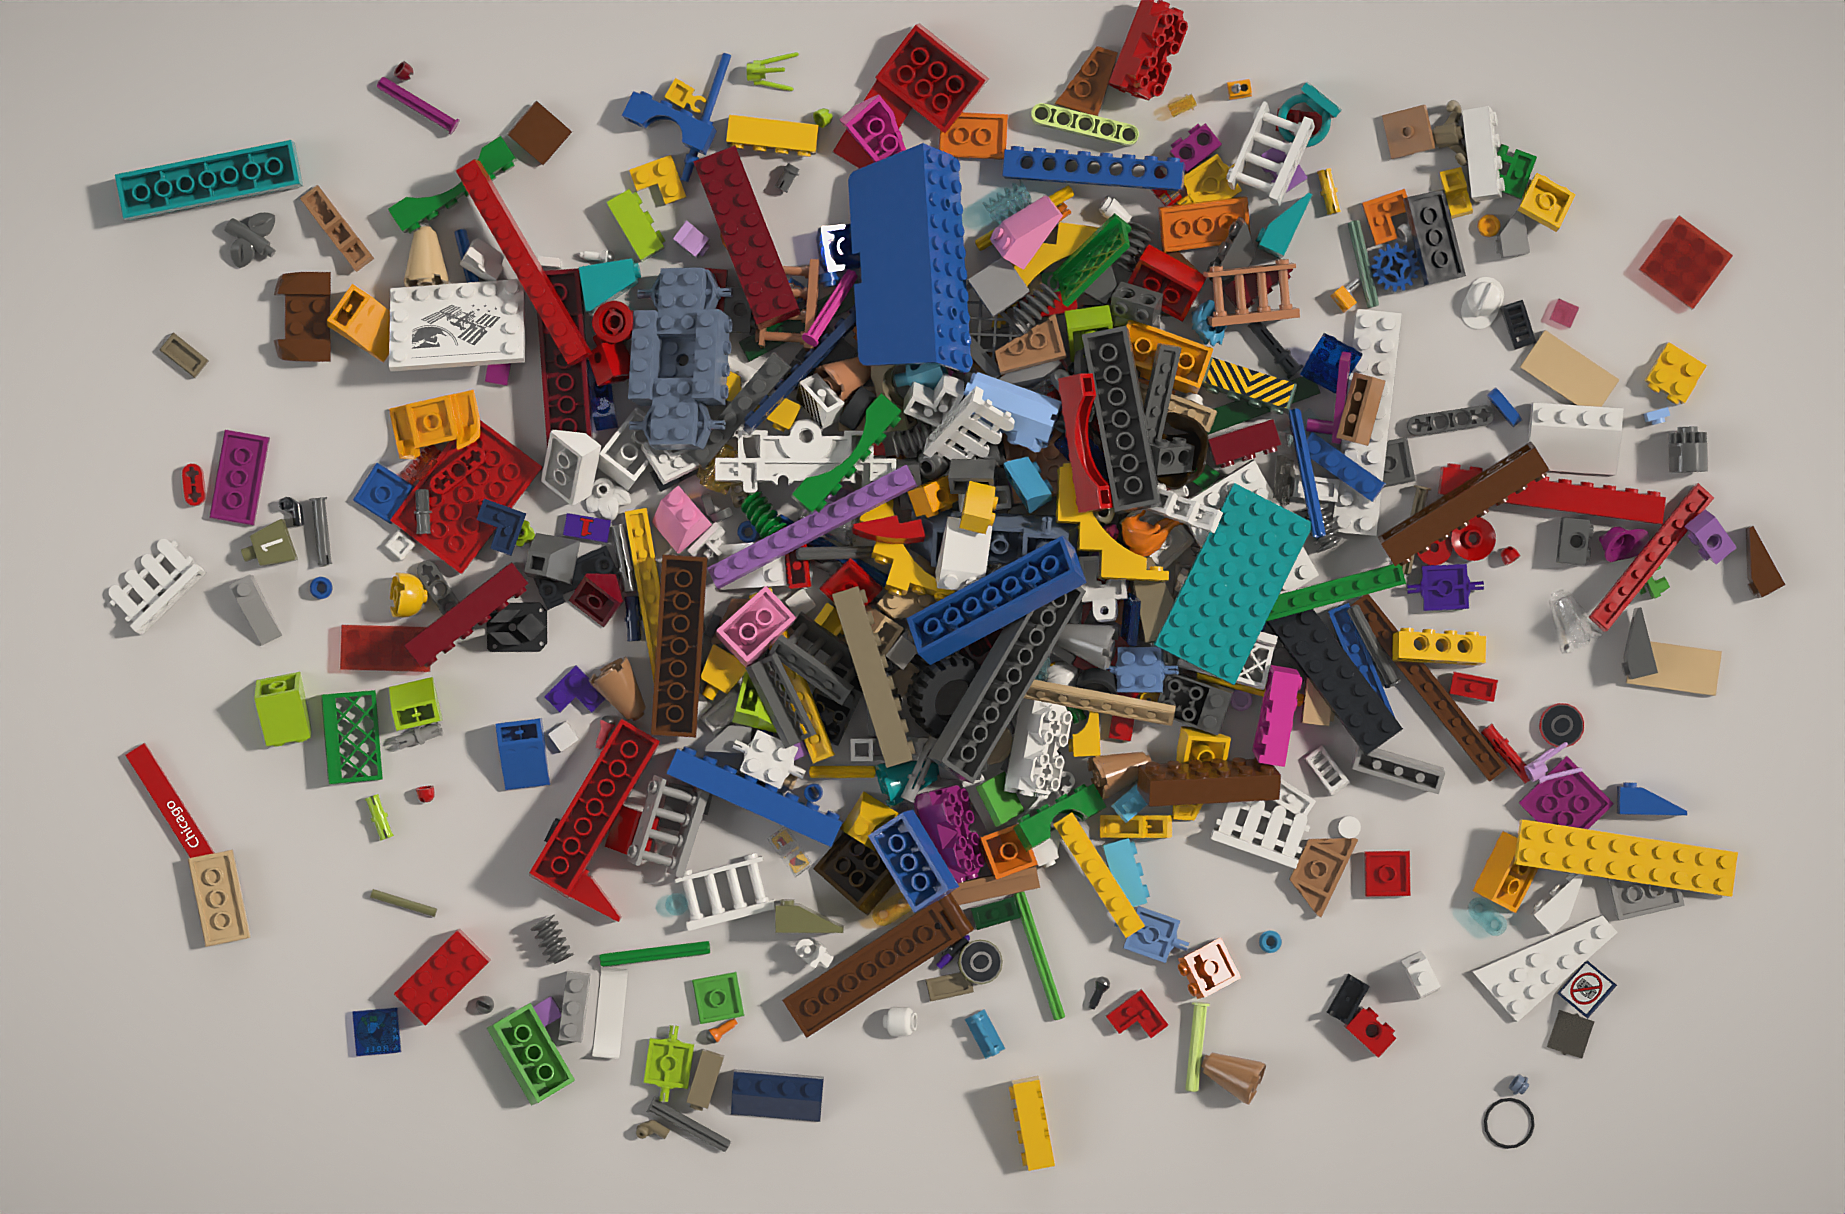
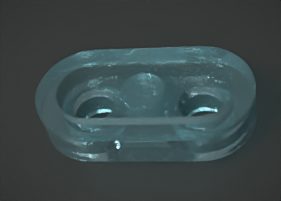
M1477 897L1469 902V915L1487 933L1499 936L1505 932L1507 928L1506 919L1486 899ZM1481 904L1483 907L1480 913L1475 911V906ZM1493 920L1498 921L1499 925L1497 928L1491 927Z

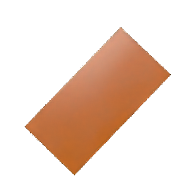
M1246 196L1158 207L1162 252L1164 253L1219 246L1228 237L1229 228L1233 222H1236L1238 217L1243 218L1250 232L1248 197Z

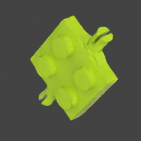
M670 1025L668 1038H650L643 1083L655 1084L661 1087L659 1101H663L665 1093L664 1102H668L670 1089H688L695 1044L678 1040L679 1026L676 1025L674 1034V1025Z

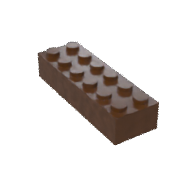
M1236 757L1233 760L1215 758L1211 759V761L1203 762L1194 759L1183 763L1168 761V763L1163 764L1147 762L1146 764L1138 765L1137 791L1149 807L1280 800L1281 774L1274 765L1259 763L1256 757L1254 759Z

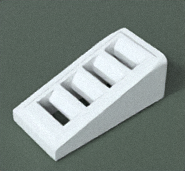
M1322 745L1304 758L1332 796L1350 783ZM1323 754L1325 758L1314 765L1313 761ZM1329 761L1331 765L1319 772L1318 769ZM1335 769L1336 772L1325 780L1324 776ZM1340 776L1342 779L1331 787L1329 784Z

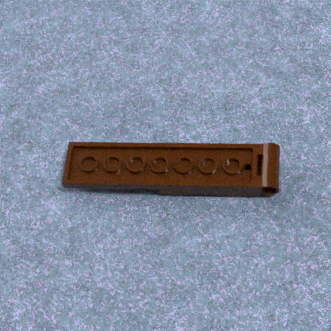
M949 893L896 925L782 1001L805 1037L808 1038L966 936L974 928L953 895ZM936 923L941 924L939 929L935 928Z

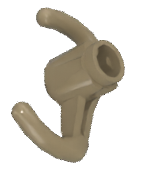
M1451 100L1446 106V110L1452 112L1444 125L1436 126L1435 129H1432L1434 144L1439 149L1444 147L1452 149L1457 153L1455 155L1457 162L1462 166L1468 165L1467 150L1461 139H1464V131L1462 126H1459L1462 109L1457 101Z

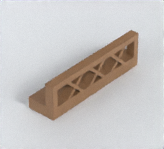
M1036 865L995 880L993 875L960 882L958 883L959 887L952 891L951 894L957 903L962 905L1040 888Z

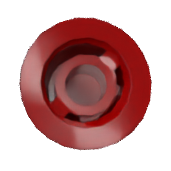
M620 301L605 302L594 313L592 319L594 332L599 338L610 343L631 339L633 311Z

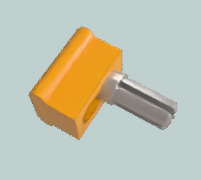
M1249 79L1227 82L1229 100L1252 97ZM1245 85L1247 91H1241V86Z
M1356 278L1347 287L1342 285L1330 295L1343 313L1357 303L1350 294L1362 282L1360 281L1352 289L1349 288L1358 282L1359 278Z

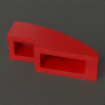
M895 515L856 523L852 526V533L854 535L881 543L911 544L924 542L925 539L921 519L899 524L898 517Z

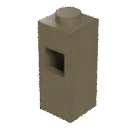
M705 1049L702 1050L686 1101L690 1103L691 1108L703 1111V1108L708 1109L725 1055Z

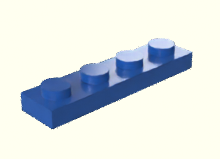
M1312 432L1308 437L1307 444L1312 460L1374 502L1386 483Z

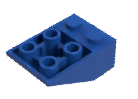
M542 718L495 724L505 790L550 785Z

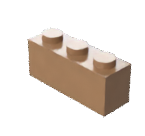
M1354 372L1336 438L1366 446L1369 445L1385 380Z

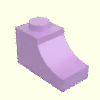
M688 221L684 223L673 238L678 245L696 258L699 255L703 257L710 248L708 244L710 239Z

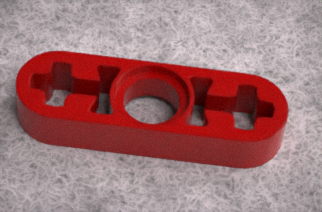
M478 446L470 447L431 478V490L437 494L447 493L485 463L486 452ZM472 451L476 453L480 451V462L472 461L470 465L473 467L469 470L467 464L461 459L465 457L466 461L472 458ZM455 464H461L465 469L464 474L460 477L452 474V467ZM448 471L449 476L455 482L451 484V481L448 480L444 483V490L441 488L436 489V479H445L447 476L444 473Z

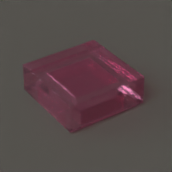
M1558 299L1549 320L1571 328L1579 307Z

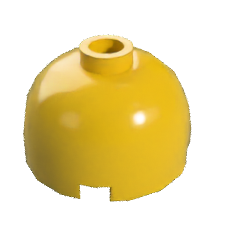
M396 572V576L392 578L390 588V600L394 602V607L390 606L391 614L397 618L411 617L421 610L423 603L427 602V590H423V584L416 576Z

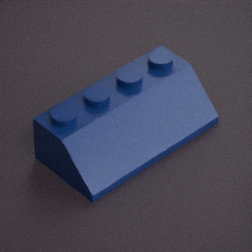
M914 810L902 812L868 835L914 913L940 900L959 887Z

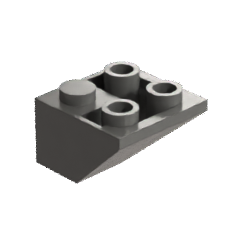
M536 533L528 551L524 573L531 578L572 585L580 541Z

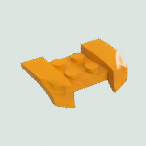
M474 390L389 409L400 459L415 460L420 456V447L456 439L457 450L475 442L480 437V416Z

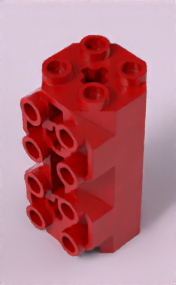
M1155 0L1140 1L1108 83L1109 86L1118 91L1128 92L1131 96L1147 101L1154 96L1159 97L1162 95L1172 70L1171 64L1167 62V56L1175 55L1179 52L1188 29V23L1183 18L1184 11L1174 7L1169 8L1170 4L1163 0H1157V3L1154 2Z

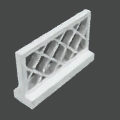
M1260 632L1249 655L1255 666L1248 670H1245L1243 667L1236 683L1261 690L1265 689L1278 636ZM1257 650L1267 651L1266 660L1259 663L1253 652ZM1181 658L1178 660L1177 665L1181 668L1214 676L1188 662H1184ZM1258 669L1262 675L1261 683L1253 681L1248 673Z

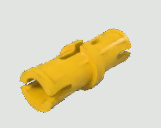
M1331 168L1317 171L1322 189L1320 195L1324 198L1327 215L1340 213L1341 210L1336 195L1338 190L1334 186Z

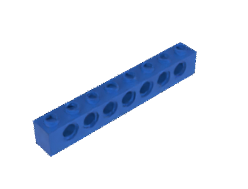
M1011 146V150L1005 149L1003 177L1005 179L1183 192L1185 164L1180 162V158L1168 157L1167 161H1158L1156 156H1145L1144 159H1135L1136 155L1122 154V158L1113 157L1112 153H1100V156H1091V152L1078 151L1076 155L1068 154V150L1055 149V153H1048L1045 148H1033V151H1024V147ZM1025 158H1032L1033 165L1029 169L1022 168V161ZM1049 159L1054 160V169L1050 171L1045 170L1044 163ZM1070 161H1076L1078 164L1074 172L1066 170V165ZM1091 163H1099L1100 170L1096 174H1091L1088 171ZM1115 164H1120L1122 172L1117 176L1112 175L1111 167ZM1137 166H1143L1145 169L1141 177L1133 176V170ZM1161 167L1166 168V177L1163 179L1156 178V170Z

